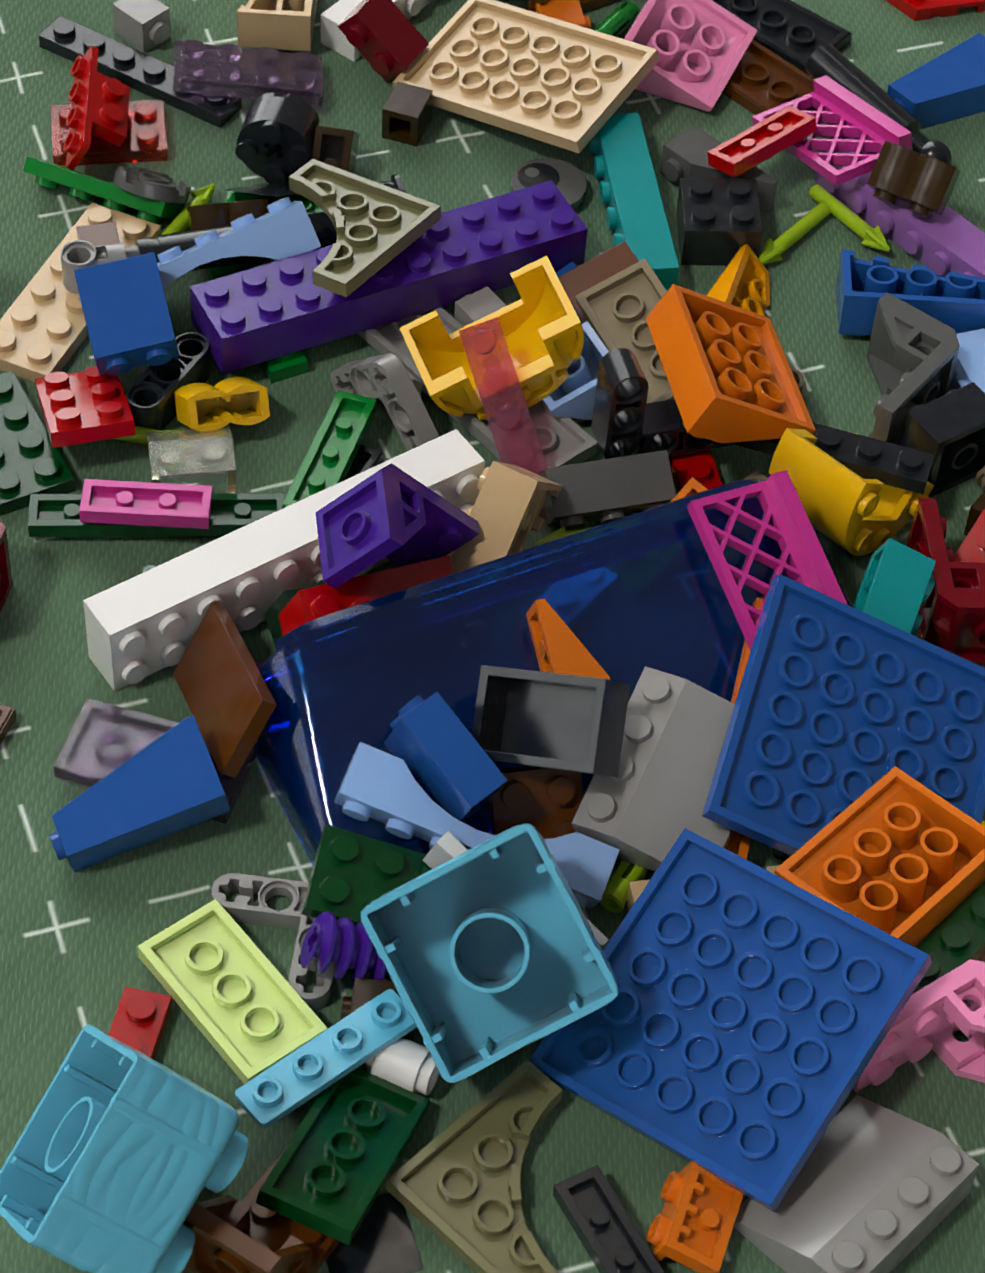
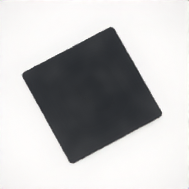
M266 183L225 189L226 191L276 197L297 194L290 191L289 186Z
M390 1193L377 1196L350 1244L347 1245L340 1242L326 1259L329 1273H411L423 1269L405 1207Z

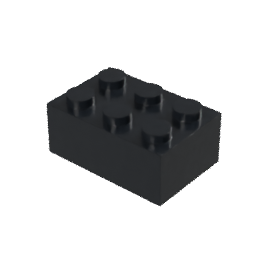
M481 665L472 736L493 762L618 778L630 684L603 678Z

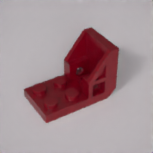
M919 498L906 546L935 560L936 563L931 574V578L935 580L934 587L926 601L921 603L918 614L922 615V621L917 630L918 638L979 666H985V563L953 562L952 549L946 548L945 544L946 519L944 516L939 515L937 500Z

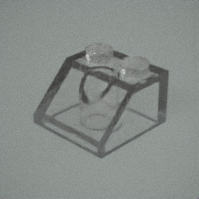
M229 425L219 430L202 432L191 428L146 432L151 483L212 486L213 493H237V469L233 437Z

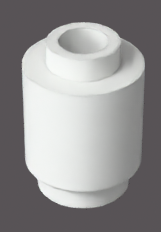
M403 1037L366 1061V1065L371 1067V1074L416 1094L419 1092L427 1096L434 1088L440 1074L429 1049Z

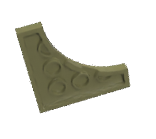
M311 159L289 176L290 191L304 196L319 206L332 221L337 234V241L333 244L328 255L312 271L313 285L344 297L349 296L441 220L440 205L315 159Z
M527 1059L393 1173L386 1181V1190L475 1273H559L541 1251L531 1230L528 1231L521 1206L520 1179L523 1160L529 1143L548 1113L562 1100L563 1090Z

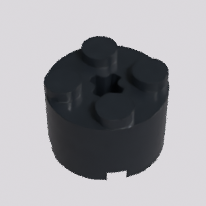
M276 92L266 93L256 98L250 105L237 139L235 153L251 171L263 177L267 183L282 185L285 181H289V176L312 159L316 125L319 126L320 120L314 108L302 98L292 94H287L285 98L274 96Z

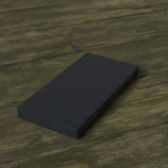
M712 0L757 29L758 31L753 40L807 75L809 74L805 71L806 63L812 53L821 45L829 43L840 52L851 43V32L791 0Z

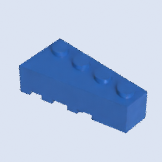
M841 250L836 283L839 334H850L857 337L871 336L878 300L886 293L897 297L955 329L956 334L985 328V278L951 271L946 277L936 275L927 266L914 264L913 268L909 270L890 266V259L874 256L873 262L855 258V251Z

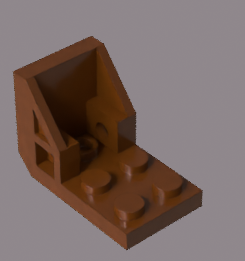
M282 1152L241 1202L230 1195L196 1202L183 1225L189 1227L195 1233L194 1247L186 1264L187 1268L194 1273H316L340 1241L256 1204L259 1188Z

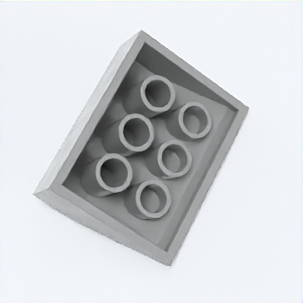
M645 666L627 706L618 778L601 775L593 776L572 821L575 832L620 849L617 859L653 871L658 869L684 828L726 849L734 830L702 817V813L735 704L688 679Z
M857 1095L833 1118L775 1212L748 1197L739 1207L734 1228L786 1273H890L969 1195L980 1164L941 1132Z

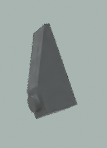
M692 125L663 144L660 173L678 186L680 178L757 179L760 211L769 213L774 209L778 181L756 166L737 177L727 175L709 166L707 152L722 143L696 125Z

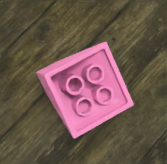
M647 0L623 39L657 49L659 62L635 89L710 112L758 30L712 0Z

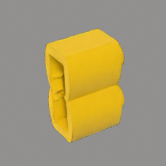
M227 378L214 386L206 383H192L174 392L177 421L196 431L210 432L219 430L230 422L237 425H254L270 417L267 387L249 378Z

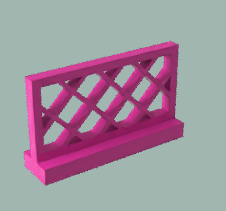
M826 75L813 80L814 92L752 116L754 126L782 109L791 106L816 117L817 131L808 135L807 138L801 139L799 143L787 147L785 150L836 186L873 171L885 141L912 150V132ZM810 107H814V108H815V111H809V110H805V109H808V108H810ZM821 123H831L833 125H821ZM816 136L834 137V139L816 138ZM842 137H851V138H854L855 140L842 139ZM811 150L829 151V153L811 152ZM837 151H851V152H856V153H855V154L837 153ZM864 152H874L875 154H863V153H864ZM832 165H845L846 167L837 170Z
M787 470L771 474L766 481L692 500L686 506L750 651L771 581L778 574L782 573L807 587L847 604ZM757 496L764 511L761 520L741 510L744 499ZM715 508L730 516L724 531L709 523L704 510ZM736 520L757 530L752 545L731 535ZM763 534L778 542L782 551L779 559L758 549ZM726 545L747 555L742 570L727 563L723 555ZM754 559L774 569L769 584L748 574ZM744 584L765 595L759 610L744 602L741 595Z

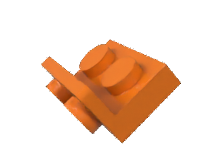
M691 1161L678 1173L675 1171L671 1172L660 1193V1198L665 1200L662 1212L654 1218L646 1235V1241L651 1243L649 1249L658 1263L665 1257H668L697 1273H719L744 1194L722 1182L694 1161Z

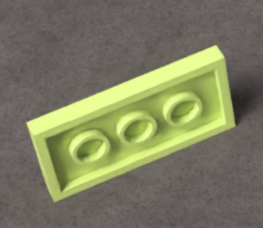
M216 899L137 946L140 960L244 1084L328 1029Z

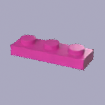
M84 479L79 508L80 522L209 529L213 489L212 486Z

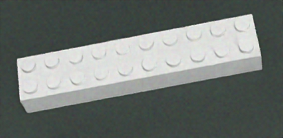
M455 429L83 600L89 658L115 692L128 685L137 684L145 677L168 666L179 664L212 602L226 606L239 632L250 630L260 622L279 614L299 590L326 584L322 578L315 512L391 463L463 512H466L470 506H474L480 492L477 489V484L484 471L485 460L462 434ZM384 557L354 577L365 575L370 570L391 560Z

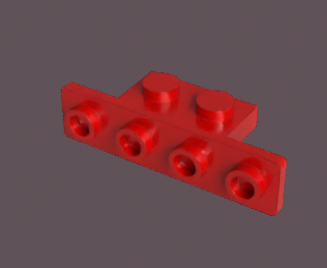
M92 45L84 56L79 55L75 59L70 73L74 77V84L68 95V100L72 102L66 119L69 134L63 147V151L67 152L66 168L70 170L76 168L89 150L91 134L118 147L121 146L127 137L130 87L115 78H110L97 72L99 49Z

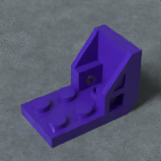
M392 463L315 512L323 582L335 589L384 557L400 567L447 556L480 535L477 520Z

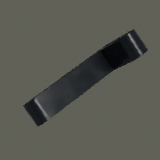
M617 348L605 354L601 359L591 426L605 459L667 450L668 456L732 446L729 443H718L706 438H696L690 433L679 431L681 414L674 399L646 404L649 388L648 381L635 354L631 350Z

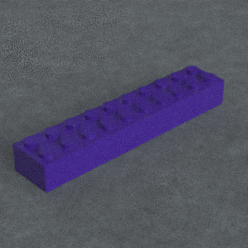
M551 180L442 212L440 221L347 297L313 285L312 271L330 252L333 245H329L190 286L191 322L197 332L205 336L209 341V352L222 374L455 304V301L485 287H489L494 292L514 286L515 284L510 273L545 256L548 257L555 272H558L572 261L577 266L582 265L585 259L588 229Z

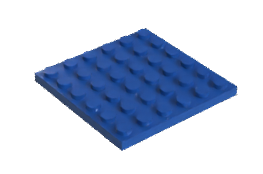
M778 574L771 581L702 817L792 856L896 766L981 824L985 810V668L784 575Z
M684 828L603 949V953L611 965L618 983L617 997L594 1012L545 1036L529 1061L555 1084L686 1161H694L722 1182L775 1212L932 961L929 954Z

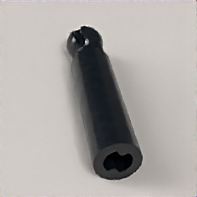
M829 43L823 44L812 53L806 63L805 71L814 80L825 75L912 132L913 151L951 165V152L947 145L938 140L926 141L918 134L921 127L920 121L833 45Z

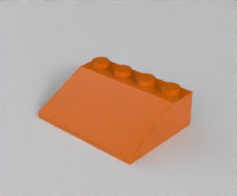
M673 284L648 315L646 322L687 433L696 438H706L718 443L781 439L786 428L805 429L813 435L816 429L771 319Z
M895 766L776 868L774 874L916 947L985 881V826Z

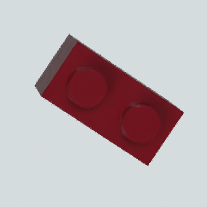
M362 0L338 25V28L346 36L349 43L358 49L371 64L373 70L386 82L405 71L429 45L426 39L391 0Z

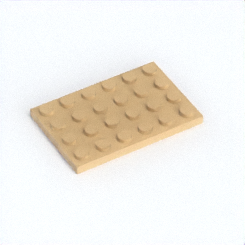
M468 0L434 36L429 45L410 66L400 73L392 83L393 88L397 82H402L433 90L432 106L580 153L659 62L658 51L655 48L496 0Z

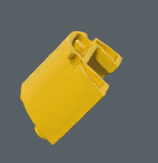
M547 256L510 273L521 296L520 300L504 306L471 324H467L459 330L448 334L436 310L399 328L430 397L442 410L460 418L464 413L477 414L479 420L508 416L537 404L553 393L569 377L568 367L573 360H579L584 345V332L582 324Z
M786 428L775 450L769 468V474L787 470L812 527L854 556H863L873 551L875 552L889 538L894 537L912 516L914 517L919 498H930L928 495L934 485L927 481L924 494H919L885 485L878 479H863L814 444L818 438L805 429Z

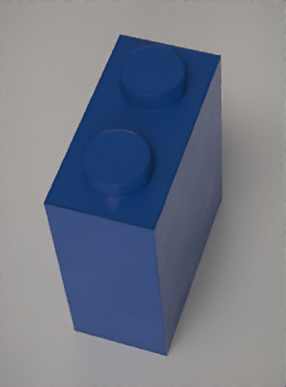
M154 252L74 270L99 375L106 373L109 375H120L128 372L132 367L145 364L151 366L163 365L169 362L171 358L180 356Z
M438 692L425 701L420 695L416 696L398 711L399 716L389 724L393 730L384 744L394 756L405 761L414 779L427 795L452 817L461 822H464L488 804L508 781Z

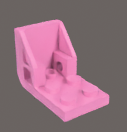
M970 959L913 993L857 1080L853 1090L858 1092L871 1083L874 1086L882 1084L894 1073L897 1067L907 1061L911 1063L918 1062L931 1049L954 1075L985 1083V962ZM956 1031H961L969 1040L967 1042H959L952 1034Z

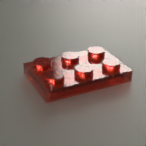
M163 100L129 101L127 137L121 146L118 147L91 134L90 148L77 166L168 161ZM72 104L50 105L53 162L60 166H66L67 152L63 151V147L69 134L66 119Z

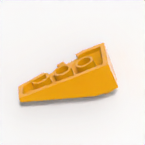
M745 244L738 250L706 296L765 316L764 309L771 305L770 273L749 245Z

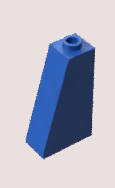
M981 33L974 35L888 85L887 93L920 121V129L985 111V36Z
M194 715L183 719L52 815L57 832L49 834L59 861L68 858L74 872L231 811Z

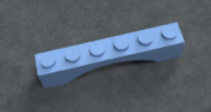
M289 197L283 198L268 205L269 213L255 219L252 213L230 222L233 229L218 235L215 229L194 238L196 246L181 251L180 246H176L158 254L160 262L157 265L163 289L165 290L176 279L192 269L220 258L255 256L282 260L321 247L303 202L294 201L291 203Z
M362 742L359 743L353 754L334 803L343 806L342 812L360 821H368L370 817L386 824L385 829L395 836L411 839L413 835L430 842L428 846L430 849L447 831L468 850L496 836L479 831L452 817L436 804L416 782L403 759ZM579 832L544 839L582 911L585 907L592 909L602 899L620 849Z

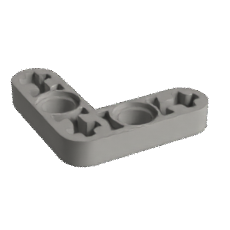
M386 353L349 361L331 372V383L336 393L340 390L372 399L381 398L407 451L440 437L404 364L394 354Z
M227 873L217 878L211 887L212 901L216 899L235 922L298 930L289 973V984L313 1012L323 1009L329 1003L335 979L333 974L334 963H330L323 974L316 972V957L311 959L306 968H302L300 963L303 941L315 918L301 914L309 882L240 873ZM230 892L239 893V896L235 898V902L226 901V898L230 896ZM253 894H258V906L252 905ZM282 895L289 898L292 903L284 910H273L267 906L266 902L273 896ZM309 970L316 972V987H314L313 993L304 992L308 982Z

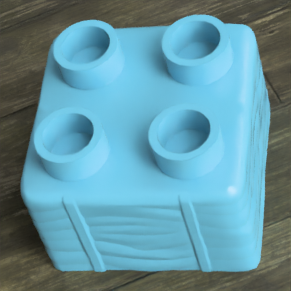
M532 824L517 825L387 892L372 901L361 911V922L375 946L378 956L383 960L442 1078L449 1083H455L475 1074L523 1046L545 1037L605 1006L618 995V983L611 965L596 940L568 882L557 866L555 858L550 853L545 840Z
M88 1024L85 1025L0 1170V1215L26 1242L34 1247L45 1250L50 1255L80 1271L89 1273H181L190 1258L195 1242L194 1231L183 1225L203 1187L218 1193L233 1181L246 1157L248 1138L236 1131L239 1123L238 1114L232 1106L163 1064L156 1062L140 1051Z

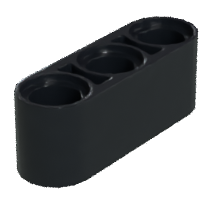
M186 332L177 336L175 339L180 356L171 358L169 362L163 365H150L129 388L127 401L135 426L163 431L177 415L174 392L188 384L206 383L210 377L209 341L205 336L196 332Z

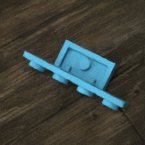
M387 989L239 1087L235 1091V1099L261 1129H267L417 1028L402 999L394 990Z

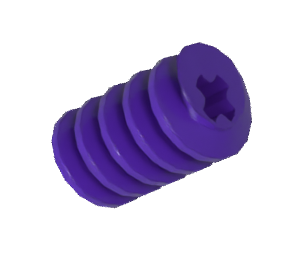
M326 911L317 916L306 933L302 944L300 956L302 968H306L311 959L316 957V972L321 974L327 970L330 963H334V978L342 979L347 969L351 968V982L353 984L355 978L363 979L365 974H369V979L392 981L383 960L378 956L376 948L362 923L354 926L351 919L341 917L336 920L333 913Z

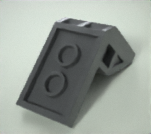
M889 293L884 294L878 300L867 353L868 363L882 395L874 407L873 415L876 416V420L868 437L901 445L908 412L919 404H927L942 397L949 391L960 345L955 329Z

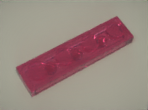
M498 317L459 330L501 462L520 466L540 475L548 466Z

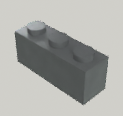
M667 450L545 468L540 476L563 486L558 497L549 494L543 507L547 526L559 524L560 528L564 526L565 530L582 527L585 525L584 520L600 518L602 524L619 522L626 519L625 514L640 512L643 518L658 516L676 496Z

